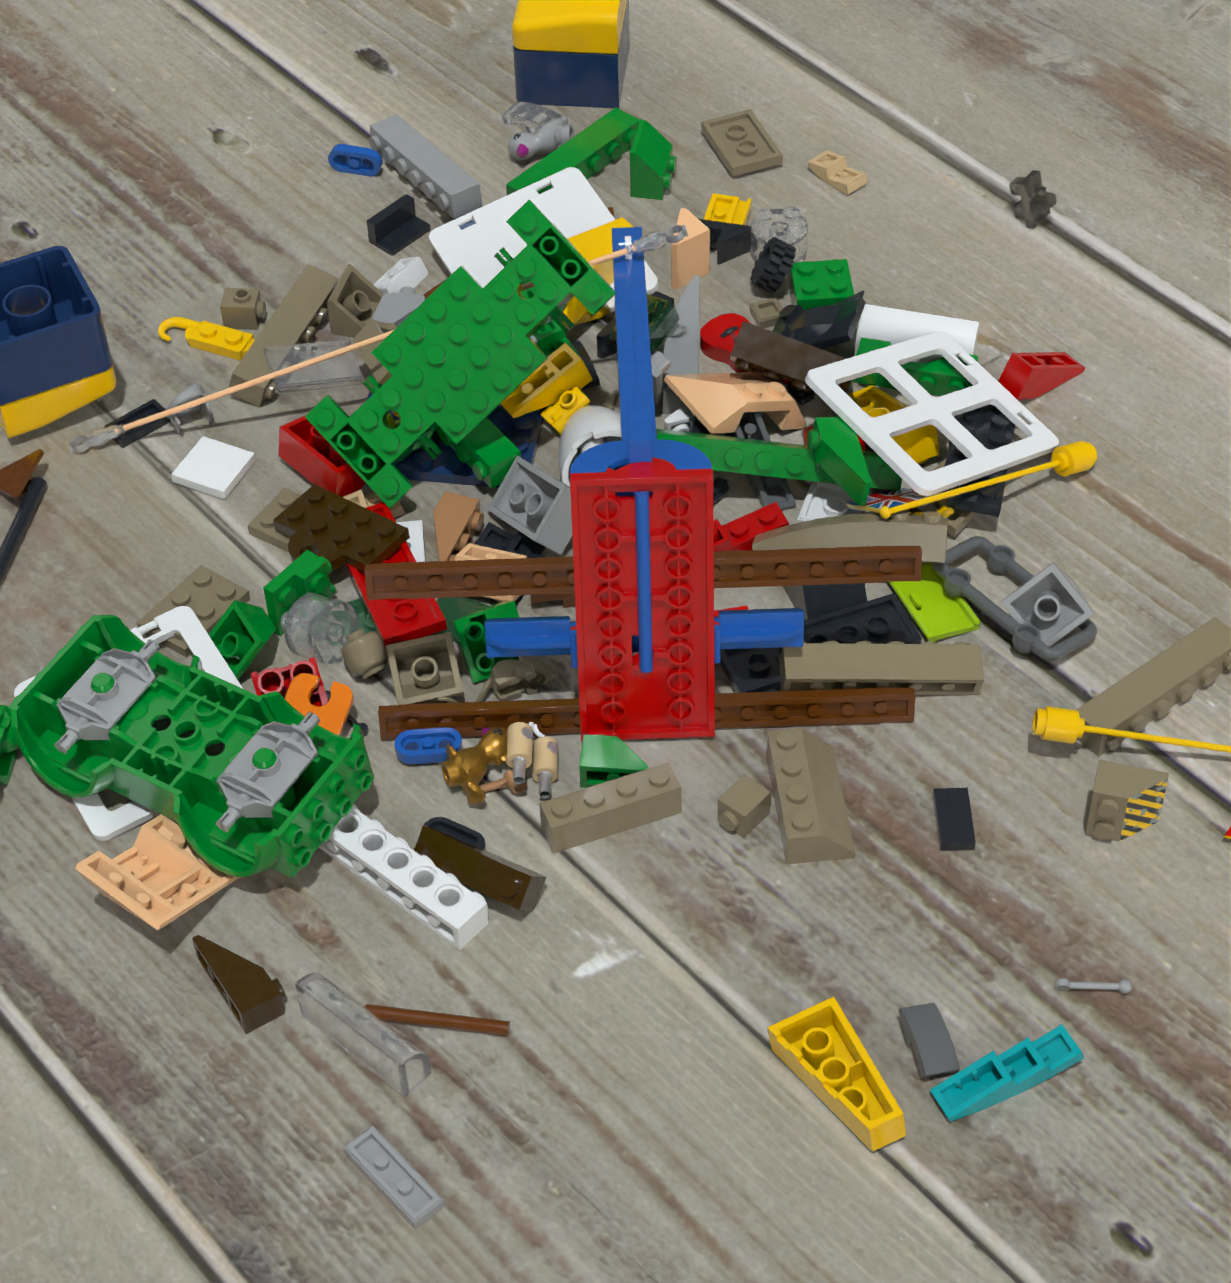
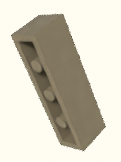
M669 762L539 803L541 829L553 854L681 813V785Z

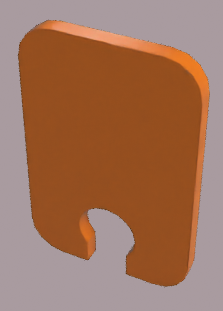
M308 673L298 674L293 678L285 700L304 716L308 712L316 714L320 719L317 725L340 735L353 704L354 695L352 690L345 684L333 681L330 689V700L324 706L317 707L311 704L310 695L317 688L320 678Z

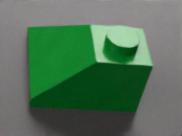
M234 600L208 635L237 680H239L271 637L276 627L262 607Z

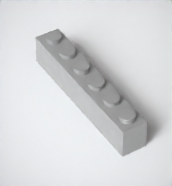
M394 115L369 125L371 133L369 143L371 148L377 151L388 164L393 165L401 175L408 178L414 187H418L423 191L428 199H432L438 204L442 211H446L451 217L456 219L483 207L480 183L399 115Z

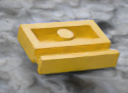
M713 193L704 220L746 225L752 208V199L748 198L747 201H741L740 197Z

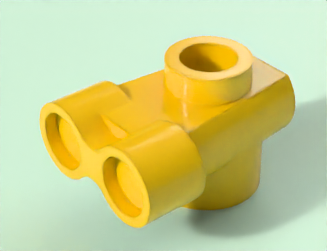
M574 387L571 391L562 393L559 401L553 406L549 405L540 415L561 435L569 418L580 408L589 406L588 404L591 401L577 387Z

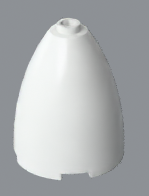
M591 405L580 408L569 418L562 431L558 449L559 471L563 483L570 486V468L574 460L581 453L599 444L621 441L619 413L606 407Z

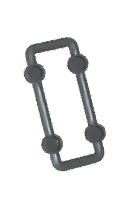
M974 536L946 550L945 563L932 562L933 570L944 579L943 586L946 593L952 597L964 595L1013 635L1012 642L1014 648L1020 653H1030L1033 651L1045 660L1054 661L1096 637V625L1091 620L1086 619L1077 626L1082 630L1081 632L1054 647H1048L1039 640L1041 634L1038 628L1031 624L1018 623L970 584L971 576L967 571L960 568L951 569L946 565L975 549H980L989 556L988 564L993 572L1004 574L1008 571L1024 584L1034 575L1014 560L1015 552L1007 546L994 545L984 537Z

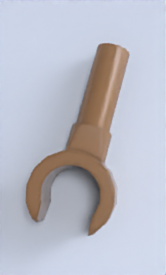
M513 768L509 769L503 778L479 785L484 792L509 787L510 791L515 795L521 794L528 789L526 782L522 784L513 782Z

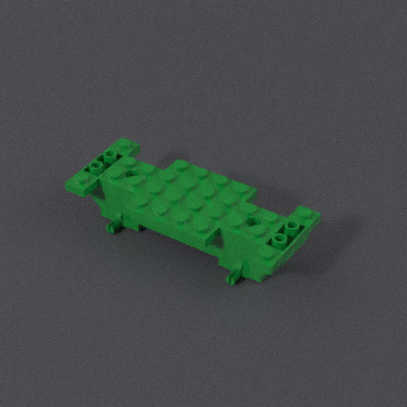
M528 200L506 221L524 240L527 246L515 258L504 247L499 250L500 253L497 252L494 257L498 259L504 268L484 288L463 266H460L371 352L392 376L381 386L373 375H370L362 383L373 394L349 417L330 395H327L305 416L389 508H392L414 487L395 466L397 463L403 461L413 450L420 447L429 454L432 460H435L443 452L430 439L438 426L456 445L459 444L548 359L530 339L532 335L538 332L545 324L555 321L567 334L575 324L563 311L567 303L574 296L594 315L616 294L614 289L601 277L596 269L531 200ZM527 281L532 282L536 288L534 297L529 300L525 299L521 294V287ZM391 411L397 412L401 418L400 425L397 428H393L388 424L387 416Z

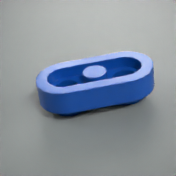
M337 144L328 155V162L331 167L343 173L372 177L378 174L383 164L382 157L377 151L359 146Z
M448 727L407 730L400 733L394 743L397 758L406 764L446 761L445 745L448 744L454 747L456 752L463 749L460 733Z

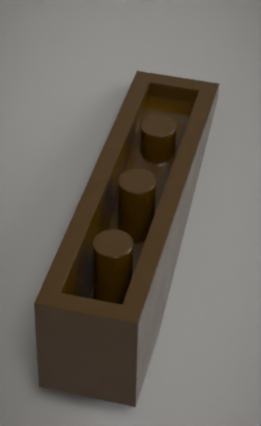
M423 825L414 851L419 855L429 857L440 870L446 874H453L459 882L518 910L535 909L546 880V876L427 825Z

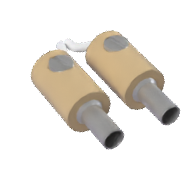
M524 722L513 723L507 729L506 760L507 765L513 768V782L516 784L525 782V769L532 764V738L534 731L535 735L539 738L533 742L532 777L539 783V796L541 798H549L551 796V783L558 777V743L554 738L545 737L539 732L537 724L529 722V724Z

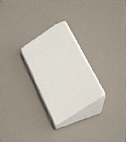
M420 257L400 259L373 285L383 294L387 292L399 293L400 289L405 286L415 288L428 276L429 272Z

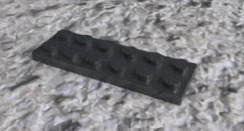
M989 404L954 416L963 427L989 450L1012 443L1015 424L994 405ZM949 440L945 466L968 459ZM1008 468L943 492L1006 475ZM1006 481L939 500L937 505L999 517Z
M894 593L804 620V642L806 643L836 641L839 644H855L860 641H868L872 644H888L900 641L905 644H921L922 637ZM782 647L721 649L720 665L735 693L774 692L781 690L779 657Z

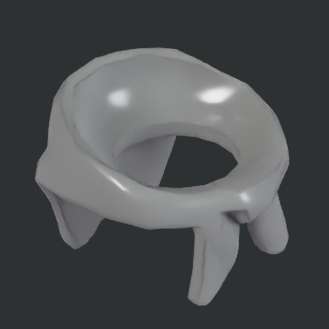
M194 383L189 388L183 390L171 401L166 410L205 397L202 385ZM209 402L166 416L175 426L176 433H180L179 425L181 422L178 418L200 410L209 424L213 423L211 418L213 411Z

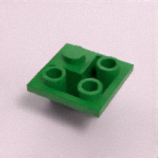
M514 600L503 601L476 610L452 621L472 683L489 678L492 667L499 661L519 660V656L487 658L485 621L492 618H520Z

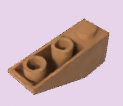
M446 491L443 493L433 511L439 561H455V555L467 544H472L475 532L481 530L484 521V514L480 512L479 499Z

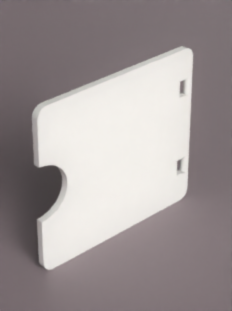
M569 167L433 229L429 234V240L450 274L460 266H463L484 288L504 268L498 259L494 257L497 252L500 253L499 250L504 247L515 258L527 246L524 240L506 221L528 200H531L566 238L614 221L615 218L581 171L577 168ZM549 185L552 186V189L547 190L541 194L537 192L538 190H541ZM474 220L475 224L463 230L460 229V226ZM644 260L646 294L648 296L658 289V279ZM614 296L604 305L611 313L615 311Z

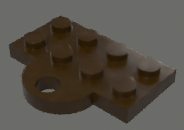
M316 484L312 485L273 519L275 529L291 537L288 543L291 562L295 561L306 550H309L317 556L326 558L332 565V571L346 563L365 573V565L381 564L410 538L408 528Z

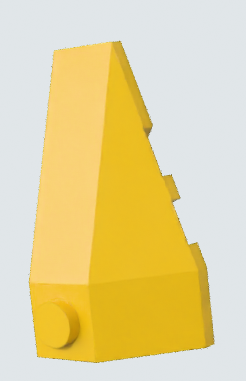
M873 385L848 394L867 415L874 418L909 407ZM926 425L891 437L917 464L925 463L929 458L940 454L937 430L933 425Z

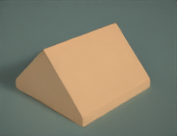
M686 208L680 209L676 225L682 226L685 224L688 236H685L678 243H671V288L673 289L689 284L694 275H700L701 278L710 274V229Z

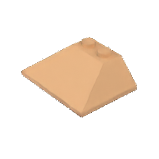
M759 372L666 375L664 378L667 385L711 434L735 432L744 412L765 411L781 430L804 429L806 426V422L795 400L787 393L785 387L776 381L763 377V374Z
M162 814L142 825L135 844L130 849L113 859H110L99 850L77 863L75 868L83 879L103 896L156 930H160L240 878L222 873L209 865L188 843L179 825Z

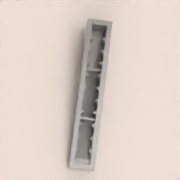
M694 275L675 307L669 323L663 355L671 362V367L667 370L669 375L699 374L700 275ZM668 385L663 389L664 399L661 401L662 414H672L686 406Z

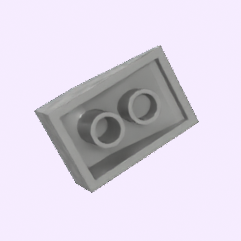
M517 456L487 510L535 542L561 555L572 537L570 486Z

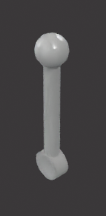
M1057 979L1055 981V989L1058 991H1067L1069 989L1119 990L1122 994H1128L1132 990V985L1128 980H1121L1119 983L1072 982L1068 979Z

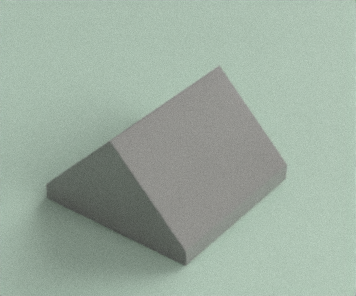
M1054 562L1001 601L1002 605L1018 623L1031 624L1038 628L1041 634L1039 640L1048 647L1052 646L1094 614L1075 580Z

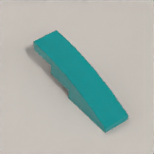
M1063 1024L1033 1042L1027 1037L998 1056L994 1051L990 1052L933 1087L930 1091L948 1120L952 1122L1014 1097L1084 1059V1056Z

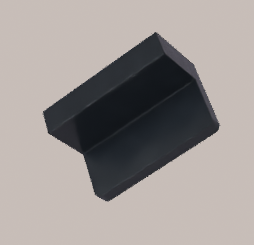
M407 194L367 220L369 243L391 256H394L431 230L429 223L416 216L414 198Z

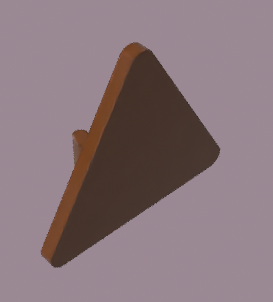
M38 449L0 469V492L12 498H17L20 494L26 493L25 485L31 483L33 479L32 473L43 457L44 452Z

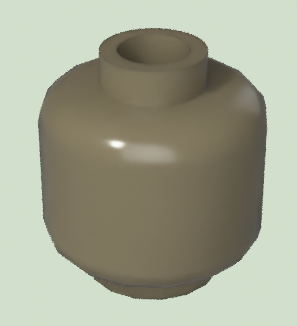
M362 628L345 637L348 643L341 648V654L352 675H362L363 679H366L387 668L384 664L388 661L387 650L378 633L368 632L365 634Z

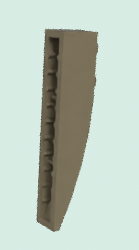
M904 510L890 514L888 519L882 518L880 513L818 518L756 535L752 543V550L921 546L922 561L945 563L949 517H942L941 513L931 511L923 512L922 515H909V511Z

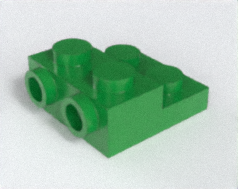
M306 550L263 587L268 616L276 627L273 633L281 637L290 628L295 627L301 618L313 623L333 605L332 595L336 592V589L329 581L328 574L332 571V565L326 558Z

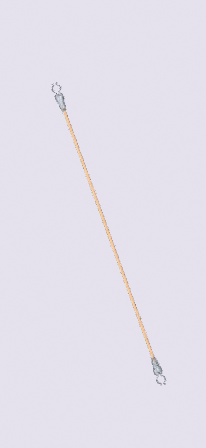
M685 224L682 226L674 225L662 233L661 231L651 232L645 237L635 240L631 245L626 246L627 248L588 262L595 266L626 254H641L649 250L655 251L666 246L665 244L668 242L678 243L685 236H688ZM532 282L522 285L521 291L535 287ZM394 330L125 425L99 427L89 432L88 436L79 435L75 437L71 442H68L70 446L67 448L72 454L73 452H84L90 446L99 447L110 440L118 438L129 429L382 341Z

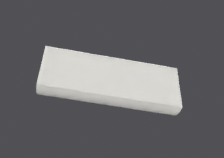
M865 304L857 327L855 356L861 337L891 342V345L933 332L946 333L968 354L976 355L979 322ZM934 354L914 360L913 362H931L943 356Z

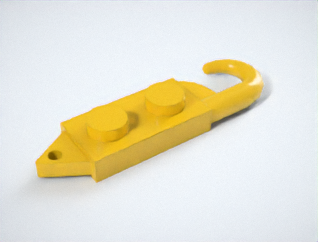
M184 317L168 318L158 327V335L165 341L171 340V337L165 333L166 330L174 327L185 330V339L190 344V347L239 361L242 360L255 341L254 334L204 320L198 322Z

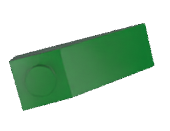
M815 417L813 429L809 430L807 434V445L809 449L813 450L816 463L859 506H865L872 482L857 433L840 417Z

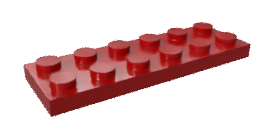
M384 502L366 507V509L396 522L389 507ZM404 542L381 564L416 562L407 542ZM345 563L385 648L386 645L418 639L447 629L446 619L435 598L367 600L365 573Z

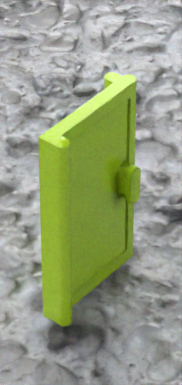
M932 562L921 564V581L888 582L927 638V641L936 643V640L979 630L981 622L963 596L952 597L946 593L943 586L944 579L933 570Z

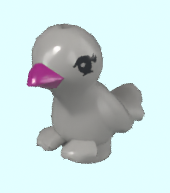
M563 115L561 118L552 119L544 124L535 134L521 131L513 135L508 143L509 153L517 160H528L537 152L551 153L575 136L572 125H568L567 116Z

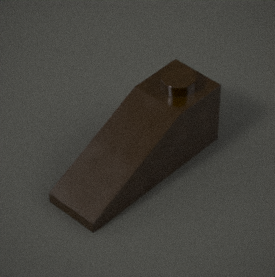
M200 935L192 938L198 961L245 1034L285 1014L282 999L286 997V994L277 978L271 980L263 967Z

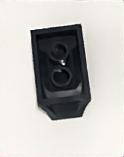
M862 290L851 297L830 305L806 310L801 305H788L780 311L779 318L772 332L822 350L851 341L866 303L863 299L865 291Z

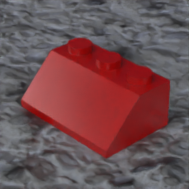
M305 416L279 427L278 456L311 483L341 497L361 490L366 483Z

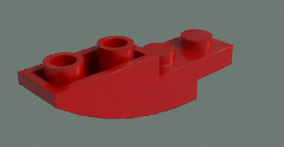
M777 502L722 526L718 519H715L714 552L752 550V543L756 535L787 526L789 522Z

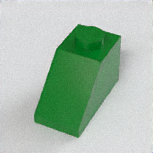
M584 734L579 764L580 787L588 788L648 769V765L618 737Z

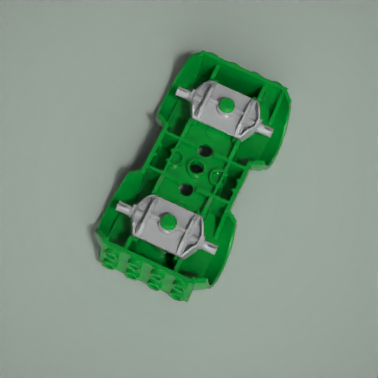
M94 614L9 705L11 726L18 745L27 762L48 785L62 794L80 798L95 795L108 788L178 823L188 843L209 865L222 873L234 877H248L272 868L294 878L301 868L308 865L313 853L322 842L329 839L334 827L342 817L349 814L354 802L363 792L370 788L374 779L361 726L354 724L350 738L334 734L317 725L320 719L316 714L308 712L304 716L276 691L260 696L255 695L201 670L202 662L200 657L193 655L191 666L181 664L158 652L160 647L155 641L149 639L147 643H144L115 615L97 616ZM165 718L171 720V725L165 730L157 731L156 728L152 727L156 720ZM195 731L190 737H179L183 732ZM218 743L225 745L224 751L217 756L206 754V749L209 745Z

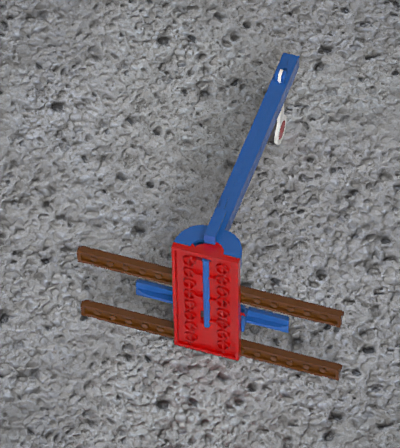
M642 227L612 228V253L627 248L629 254L613 259L614 291L616 292L614 298L621 441L607 442L589 448L581 453L571 465L570 494L573 557L400 562L365 565L367 600L575 593L576 621H570V616L492 618L485 621L487 658L571 655V667H578L579 698L379 706L378 716L381 740L396 739L400 733L407 730L443 727L457 730L461 737H482V728H503L507 730L511 724L516 722L527 724L533 722L537 724L539 732L543 735L581 733V741H583L584 734L616 736L620 740L714 737L715 729L914 722V688H864L715 694L714 663H720L721 649L803 647L804 611L800 608L719 611V616H714V588L921 581L922 549L921 546H866L714 552L713 469L710 460L703 452L689 444L673 440H657L644 252H638V250L633 252L631 247L635 245V242L643 240Z

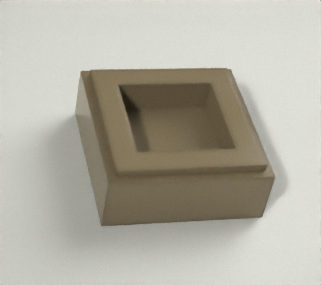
M777 297L750 304V313L758 327L761 328L775 326L779 313L783 309Z

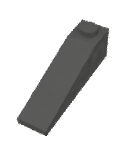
M744 412L736 431L725 433L727 437L771 441L760 412ZM745 474L762 507L777 502L782 511L796 507V502L786 478Z

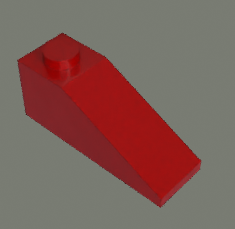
M1066 352L1012 353L998 382L1018 401L1022 399H1036L1083 373L1086 367Z

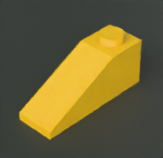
M564 343L549 355L548 359L500 405L513 418H517L557 403L562 393L571 391L574 387L580 390L593 379L583 360Z

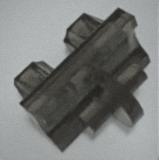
M1032 170L1026 177H1016L1009 185L1011 194L1021 196V200L1015 205L1014 212L1016 218L1026 221L1027 228L1034 229L1037 226V222L1050 214V208L1057 203L1056 195L1047 192L1046 187H1043L1040 171Z

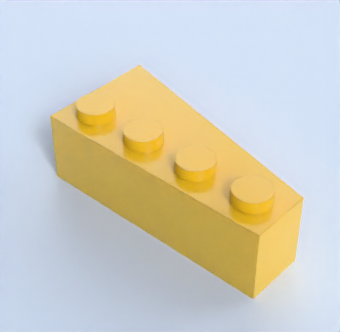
M834 996L767 1027L771 1050L872 1152L906 1136L904 1113Z

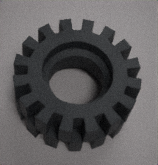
M776 237L769 239L768 243L764 245L763 251L759 253L758 260L755 261V267L752 269L750 277L751 283L770 293H775L776 289L778 290L781 283L785 281L786 274L788 275L790 272L789 268L793 265L796 248Z

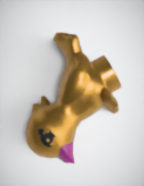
M482 728L481 740L475 747L464 748L456 752L455 748L450 744L445 745L447 758L446 761L441 762L445 782L449 788L461 785L464 794L467 795L469 804L482 803L486 797L479 783L485 775L488 765L500 766L507 760V730L503 728Z

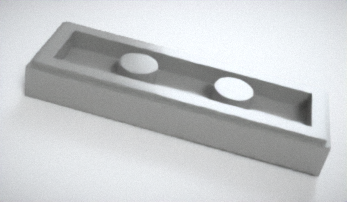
M373 1125L343 1147L344 1155L415 1230L445 1207L444 1199Z

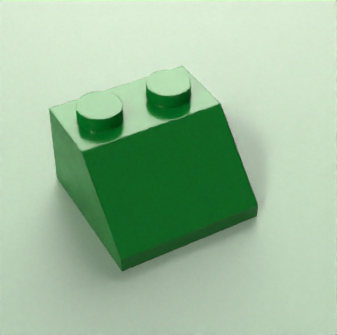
M640 119L630 150V197L663 200L666 189L670 190L672 173H675L677 166V156H673V145L649 122Z

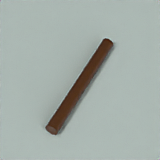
M366 1004L364 1008V1019L508 1036L510 1030V1021Z

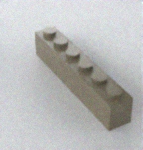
M308 264L233 371L229 388L290 367L289 363L292 360L296 362L302 352V344L304 342L309 343L315 332L314 326L316 324L321 325L328 311L327 302L339 278ZM287 374L232 394L260 408L266 398L271 399L278 386L277 381L279 379L284 380Z
M1216 617L1212 618L1076 709L1079 711L1080 718H1084L1085 725L1140 733L1156 717L1161 718L1165 716L1175 704L1180 701H1187L1197 689L1203 685L1208 686L1213 683L1217 676L1225 670H1231V629ZM1084 732L1082 738L1077 739L1099 757L1108 750L1118 748L1126 738Z
M826 641L823 643L804 642L803 647H782L779 657L781 691L914 688L915 695H978L984 682L981 645H970L967 642H956L954 644H937L931 641L921 644H905L900 641L888 644H872L868 641H860L855 644H839L836 641Z

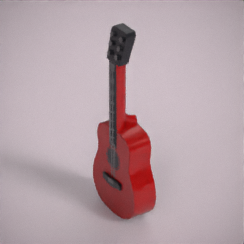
M723 314L711 319L701 328L700 349L705 356L726 363L735 372H749L734 366L735 361L730 360V356L743 321L750 322L738 314ZM780 379V381L788 386L789 392L800 405H805L815 399V392L809 388L808 392L800 391L791 386V381Z

